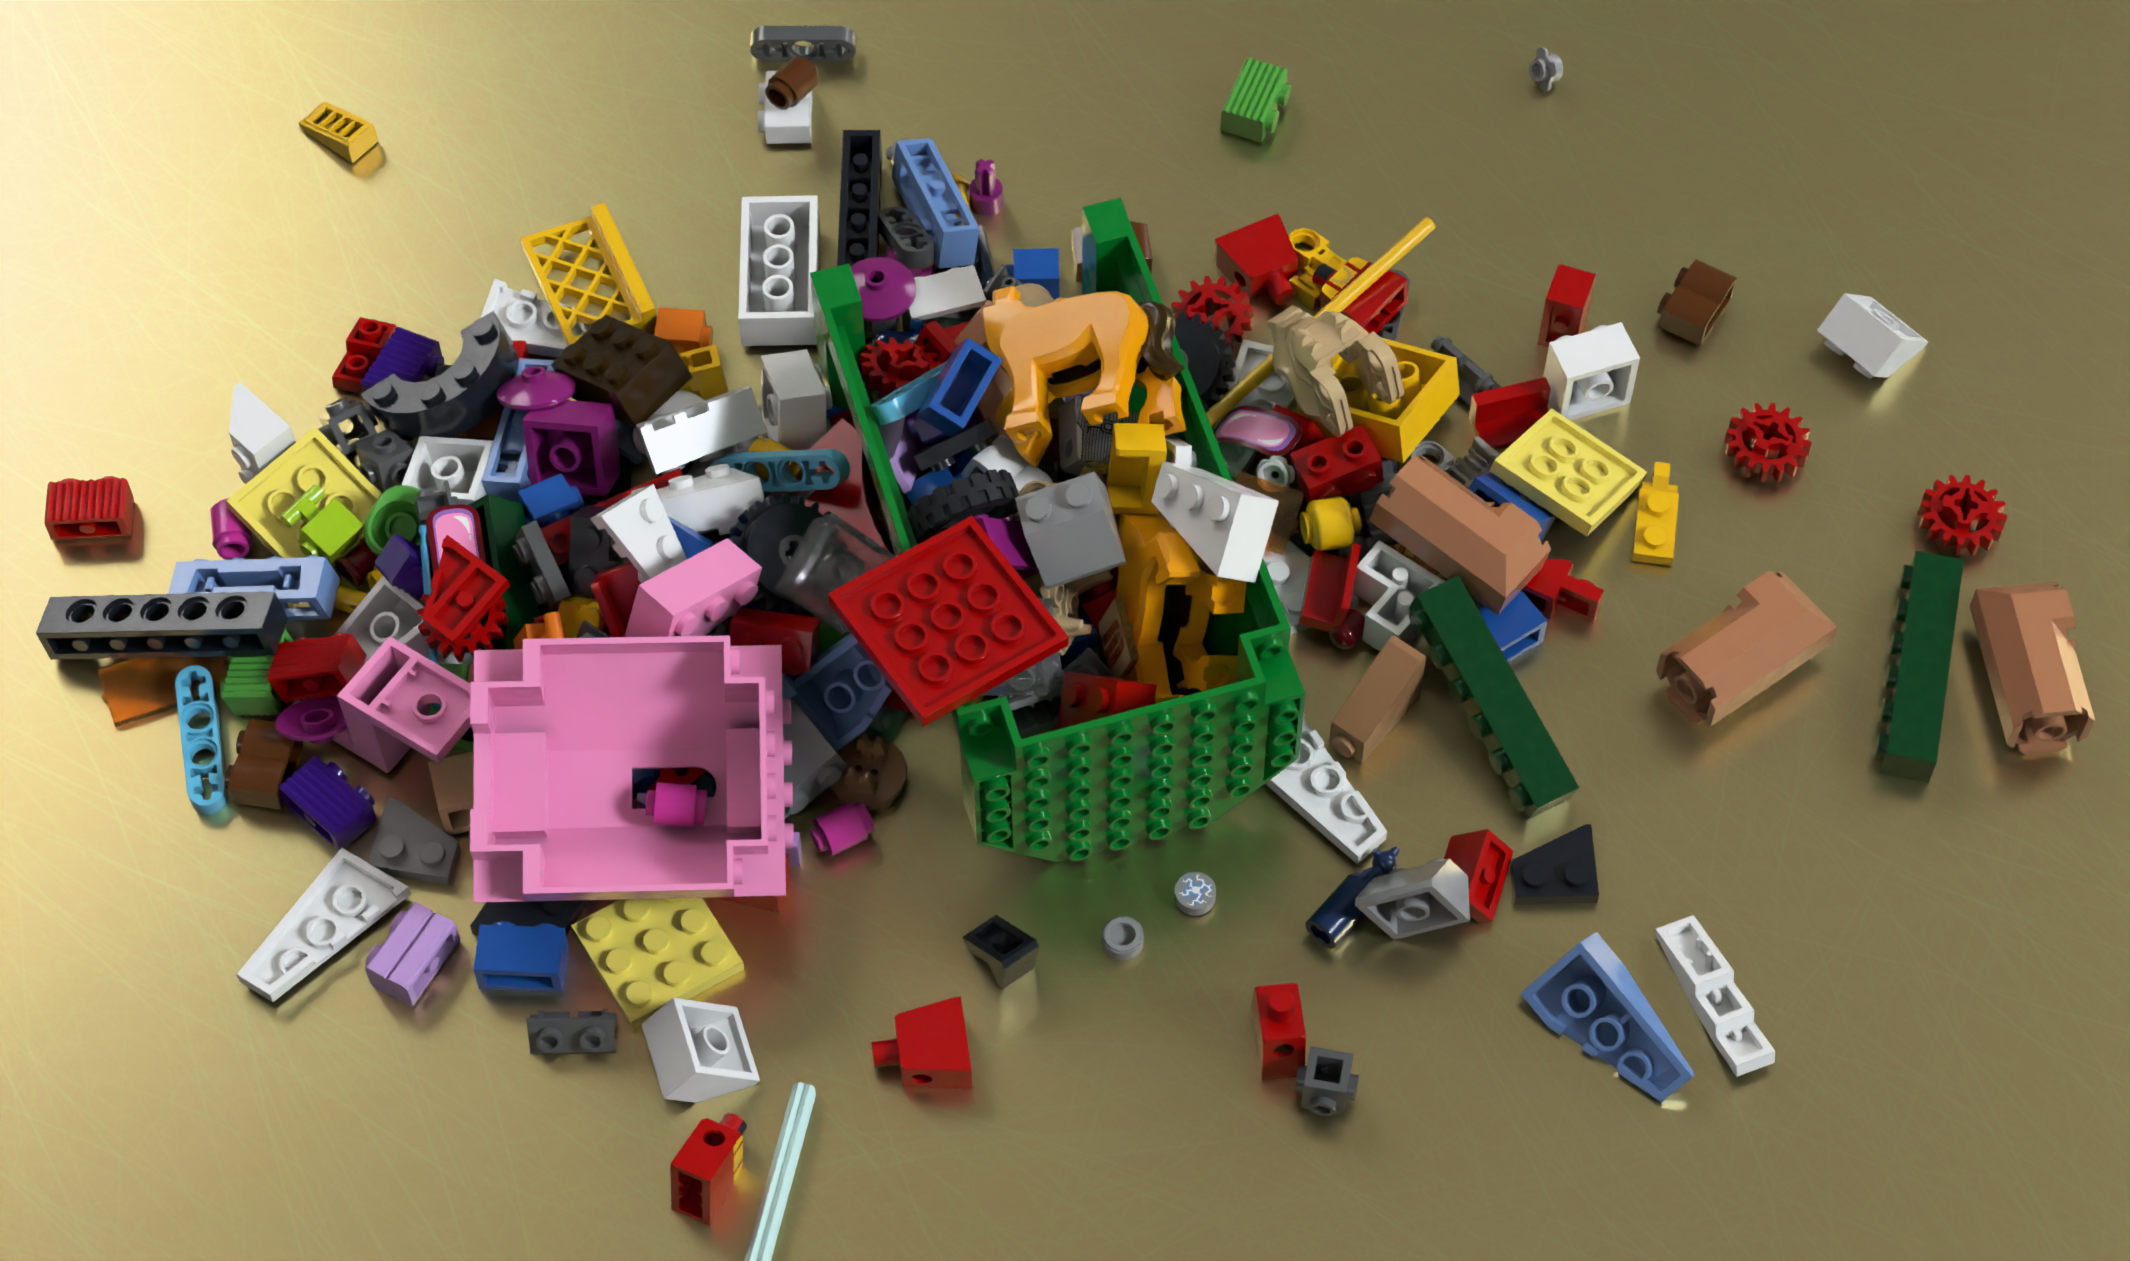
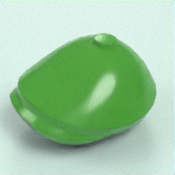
M408 485L390 487L380 495L376 503L369 510L363 527L364 539L368 548L377 557L394 534H398L419 546L421 545L418 528L420 525L414 502L420 489Z

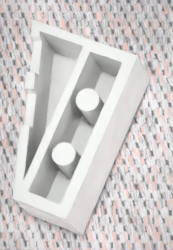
M745 386L636 424L651 469L656 474L662 472L663 475L678 468L682 470L686 468L684 463L698 458L700 462L717 458L723 455L721 449L734 444L737 445L738 449L751 446L759 438V435L767 432L751 386Z
M1163 461L1151 502L1217 577L1256 583L1279 501L1201 468Z
M718 464L705 469V475L692 478V475L672 478L668 481L669 486L656 489L667 515L700 534L719 530L720 535L729 534L731 525L739 522L737 518L745 510L749 511V507L756 501L762 503L765 500L760 477L729 467V464Z

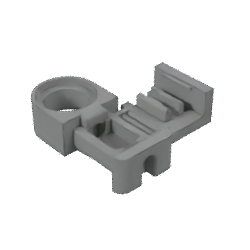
M1477 435L1473 438L1472 447L1468 450L1469 455H1465L1463 460L1458 457L1455 464V457L1440 444L1433 441L1420 442L1411 453L1410 459L1413 456L1419 457L1425 454L1434 456L1438 460L1436 466L1469 489L1475 477L1491 473L1489 470L1494 460L1500 454Z

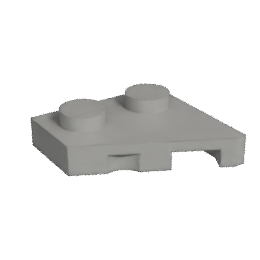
M388 796L367 863L392 877L450 885L461 849L456 839L395 797Z

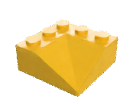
M1382 338L1396 356L1404 387V395L1391 404L1384 402L1375 393L1373 395L1368 393L1352 362L1344 361L1339 354L1330 358L1332 369L1336 371L1334 376L1341 383L1345 391L1353 427L1363 424L1380 457L1404 463L1460 395L1457 358ZM1297 403L1298 413L1308 419H1311L1300 409ZM1311 419L1326 438L1333 436L1322 425V422Z

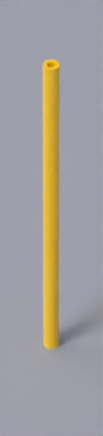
M1428 217L1423 218L1313 317L1317 318L1325 311L1341 313L1436 228L1434 222ZM1273 352L1229 390L1219 402H1216L1209 408L1206 415L1211 427L1275 371Z

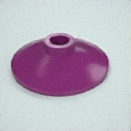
M873 257L861 260L850 266L862 300L864 321L884 322L892 320L905 313L914 302L916 282L911 271L902 263L890 258Z
M532 366L525 368L521 375L503 383L497 390V399L500 404L512 409H541L554 406L570 398L576 390L575 380L566 374L545 371L543 367Z
M324 696V698L317 697V699L311 698L298 702L280 713L275 724L277 732L282 737L295 741H310L314 744L328 742L334 735L348 729L337 696H331V698L328 696Z

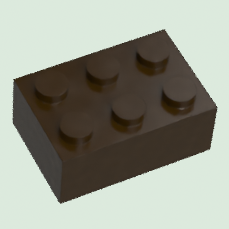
M608 315L593 322L589 330L574 344L567 346L562 351L561 356L551 364L555 372L566 374L575 380L576 390L571 396L572 399L614 404L615 418L637 428L636 424L646 421L692 378V375L671 342Z

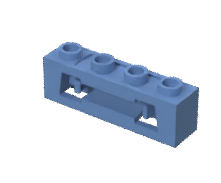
M933 139L896 141L892 179L907 209L914 214L934 242V261L938 269L974 265L980 228ZM955 214H960L961 218H957Z
M520 358L517 375L514 377L521 375L525 368L532 366L543 367L545 371H554L551 364L555 360ZM504 407L481 480L486 495L490 494L519 503L518 491L531 486L522 423L529 410ZM498 465L500 467V472H496Z
M308 555L304 558L272 556L267 559L232 558L230 560L211 561L196 559L194 561L176 562L168 594L275 592L288 617V621L331 619L340 578L326 557ZM299 602H308L311 607L289 608L287 603L299 604Z

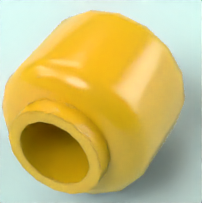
M1341 496L1310 501L1306 506L1305 512L1300 513V529L1304 542L1306 544L1311 543L1312 547L1318 551L1349 547L1354 540L1355 532L1361 530L1358 509L1351 508L1348 501Z

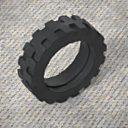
M996 469L987 470L984 474L980 472L970 474L968 478L963 480L958 478L951 481L950 485L940 486L932 490V494L922 496L918 499L919 503H914L910 506L907 516L920 544L970 516L987 514L989 518L996 519L1011 517V514L1018 512L1015 497H1018L1019 493L1010 472L1003 469L998 472Z

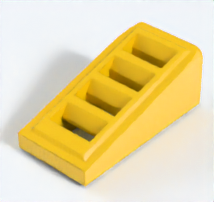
M326 101L299 122V127L352 164L378 142L373 124ZM325 115H327V117H326L322 122H320L319 124H316V123H317L319 120H321ZM335 120L336 123L327 129L326 127ZM341 127H345L339 133H336ZM353 133L350 137L346 138L348 134Z

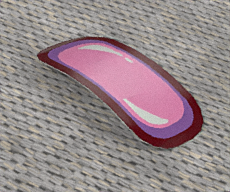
M1240 406L1231 410L1216 426L1213 433L1218 442L1238 444L1270 456H1281L1287 454L1297 444L1302 435V429L1298 421L1282 413L1255 406Z
M456 504L439 507L430 512L426 523L433 575L435 569L438 570L443 552L442 542L446 535H449L486 563L480 516L476 509L469 505Z

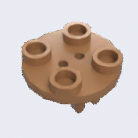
M861 733L860 736L855 737L837 751L849 767L842 772L840 779L829 787V793L835 801L842 804L848 802L855 804L861 801L867 810L883 811L892 805L893 800L900 795L907 779V764L903 753L891 741L879 736Z

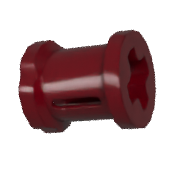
M364 537L360 540L361 545L347 557H339L335 561L340 574L355 588L363 585V579L367 576V573L374 570L375 561L378 558L368 548Z

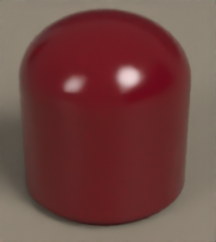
M1349 609L1341 627L1334 628L1328 632L1331 642L1338 648L1345 650L1355 647L1363 637L1365 617L1360 612Z

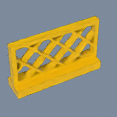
M605 202L591 206L592 216L520 238L522 248L568 346L574 344L584 335L574 337L571 330L577 321L591 326L593 322L601 319L603 316H610L613 310L628 314L630 319L623 322L654 335L657 321L656 308ZM589 231L591 235L586 245L570 241L573 235ZM543 244L556 246L550 256L535 252L533 247ZM564 249L580 254L574 264L558 259ZM588 257L603 261L598 272L582 267ZM552 268L568 273L562 283L547 278ZM576 276L592 280L587 290L570 286ZM601 283L616 288L611 298L595 294ZM564 295L581 299L574 310L559 305ZM589 302L605 307L599 317L583 313Z

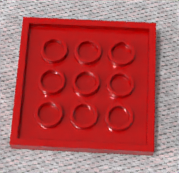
M973 516L962 520L828 593L829 605L923 727L1068 646L1069 636Z

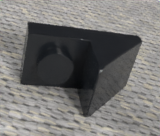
M994 915L962 937L968 951L989 964L1001 989H1004L1025 975L1036 965L1039 950L1037 940L998 915Z

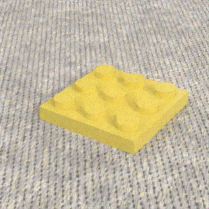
M1552 408L1494 460L1489 470L1507 485L1512 486L1533 500L1538 506L1545 508L1586 537L1642 484L1648 473Z
M313 427L227 499L226 506L275 556L282 558H304L306 556L301 551V544L298 541L301 528L306 523L300 519L289 528L281 521L279 516L315 484L325 493V497L316 504L320 510L336 498L363 524L369 510L382 493L316 427ZM362 532L361 538L341 556L342 558L347 557L361 545L360 540L364 537V532ZM335 562L331 565L333 569L336 567Z
M702 897L619 899L571 925L574 936L632 1030L641 1026L643 1022L672 998L689 1000L744 970L742 959Z

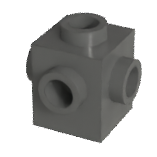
M346 397L335 400L325 406L326 413L318 416L322 427L318 428V430L343 455H357L355 444L378 434L374 427L378 425L374 413L367 404L363 405L362 402L353 399L348 401ZM348 419L350 427L346 432H342L338 423Z
M388 428L355 444L360 461V472L378 490L383 493L390 487L402 485L415 450L411 442H405Z
M1310 1046L1307 1066L1299 1065L1296 1077L1295 1090L1303 1092L1301 1108L1310 1109L1311 1112L1321 1116L1344 1115L1346 1100L1355 1101L1359 1075L1351 1074L1353 1054Z

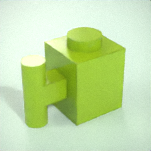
M314 484L279 517L289 528L302 519L306 525L301 528L298 541L301 544V551L305 556L316 555L326 557L332 565L361 538L364 524L336 498L320 510L316 504L325 497V493Z

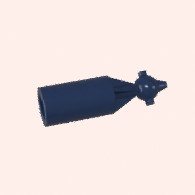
M1395 846L1389 850L1382 851L1375 848L1371 852L1374 856L1372 859L1373 867L1348 875L1306 921L1307 931L1318 943L1327 948H1334L1359 921L1364 913L1355 906V898L1373 878L1387 875L1396 869L1397 856L1400 851L1398 847Z

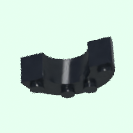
M494 310L460 331L463 338L461 354L455 363L441 375L428 381L413 383L401 380L393 373L361 394L385 430L389 428L402 440L412 442L413 438H419L420 436L451 438L475 427L500 406L497 399V390L503 383L510 380L511 376L517 375L518 353Z

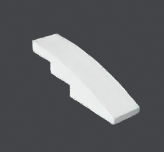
M1692 915L1656 928L1658 941L1681 987L1715 1046L1735 1076L1738 1077L1775 1063V1050L1755 1024L1754 1009L1734 983V970L1695 916Z

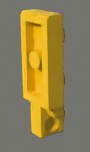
M1655 461L1651 482L1642 481L1637 499L1632 561L1672 566L1679 493H1677L1678 485L1669 484L1671 463Z

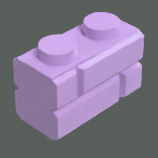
M413 902L406 913L401 911L395 916L390 926V935L383 945L377 944L369 952L365 963V970L370 984L388 995H393L397 1000L413 1006L460 941L456 924L438 913H433L431 909Z

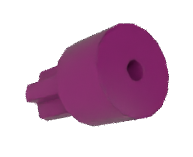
M980 159L976 162L975 179L969 186L970 208L977 215L984 217L997 214L1003 206L1002 184L996 178V164L991 159L987 161Z

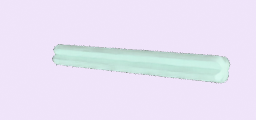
M797 1082L792 1087L744 1261H771L816 1097L815 1087L811 1084Z

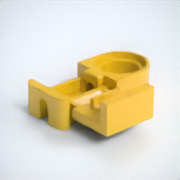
M1299 228L1289 234V238L1298 258V267L1303 269L1304 274L1300 277L1297 275L1293 276L1289 283L1295 291L1293 298L1313 311L1317 308L1321 287L1312 281L1316 269L1325 263L1338 271L1347 260L1329 249L1330 241L1317 232L1307 228ZM1297 243H1307L1313 247V250L1301 251L1294 245Z

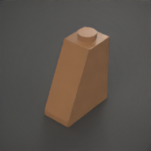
M1395 635L1388 639L1331 721L1329 742L1339 754L1344 757H1352L1360 764L1369 757L1420 699L1426 656Z

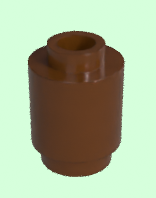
M792 57L769 79L768 86L765 89L768 100L781 110L795 107L818 85L819 77L816 66L806 58Z

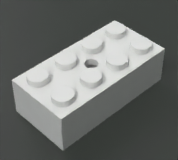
M817 195L742 197L738 310L742 346L817 345L810 273L819 271L820 217Z

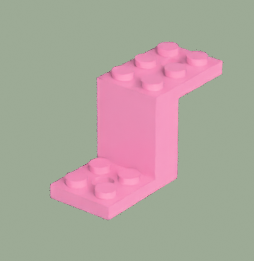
M389 636L337 695L348 729L334 735L332 740L388 774L410 748L415 749L439 764L471 727L470 683ZM297 699L292 705L301 701ZM431 703L440 704L441 709L439 712L429 716Z

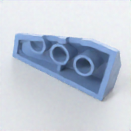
M852 633L820 654L810 672H804V674L796 675L792 678L797 694L792 698L836 751L869 727L893 689Z
M1597 932L1578 943L1520 993L1547 1027L1559 1035L1565 1034L1582 1045L1583 1051L1592 1057L1597 1055L1618 1070V1074L1660 1102H1663L1695 1075L1625 965Z

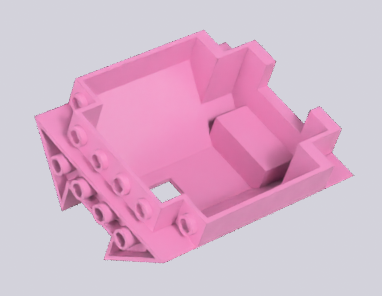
M730 636L523 639V649L474 650V682H470V725L474 733L473 809H470L473 903L786 896L785 849H794L793 823H785L784 808L793 807V783L784 782V766L792 765V740H783V724H791V699H783L782 645L731 646ZM701 768L708 771L715 779L716 793L713 799L706 804L704 824L694 823L693 827L653 824L654 816L645 815L646 809H632V769Z

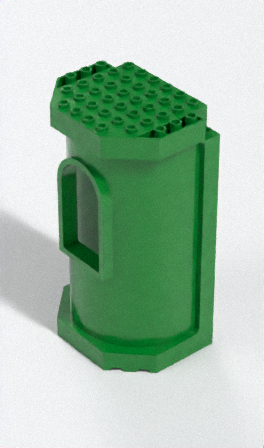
M1121 198L1082 207V295L1118 291L1130 295L1137 304L1145 301L1163 304ZM849 263L811 272L810 281L818 360L825 386L830 388L832 406L845 410L849 409L897 553L900 555L919 543L907 516V511H910L909 508L912 504L901 490L895 478L878 428L879 425L870 407L874 401L869 391L865 389L867 382L862 380L858 369L861 353H864L866 346L862 300ZM1174 334L1171 342V351L1175 359L1185 368V370L1179 371L1174 377L1181 386V410L1185 420L1186 431L1172 435L1192 446V451L1196 453L1197 468L1232 481ZM1135 383L1129 396L1128 409L1130 412L1139 414L1145 404L1147 390ZM1262 558L1256 583L1247 582L1244 613L1213 614L1211 612L1202 642L1209 655L1237 656L1236 683L1206 691H1200L1199 689L1185 690L1188 693L1187 696L1023 739L1020 737L1007 696L998 698L996 687L951 711L960 744L963 804L977 845L1058 863L1067 860L1081 861L1088 858L1091 854L1108 849L1121 850L1137 841L1148 838L1158 840L1167 837L1174 831L1205 827L1210 822L1218 820L1299 759L1306 693L1289 653L1291 627L1264 559Z

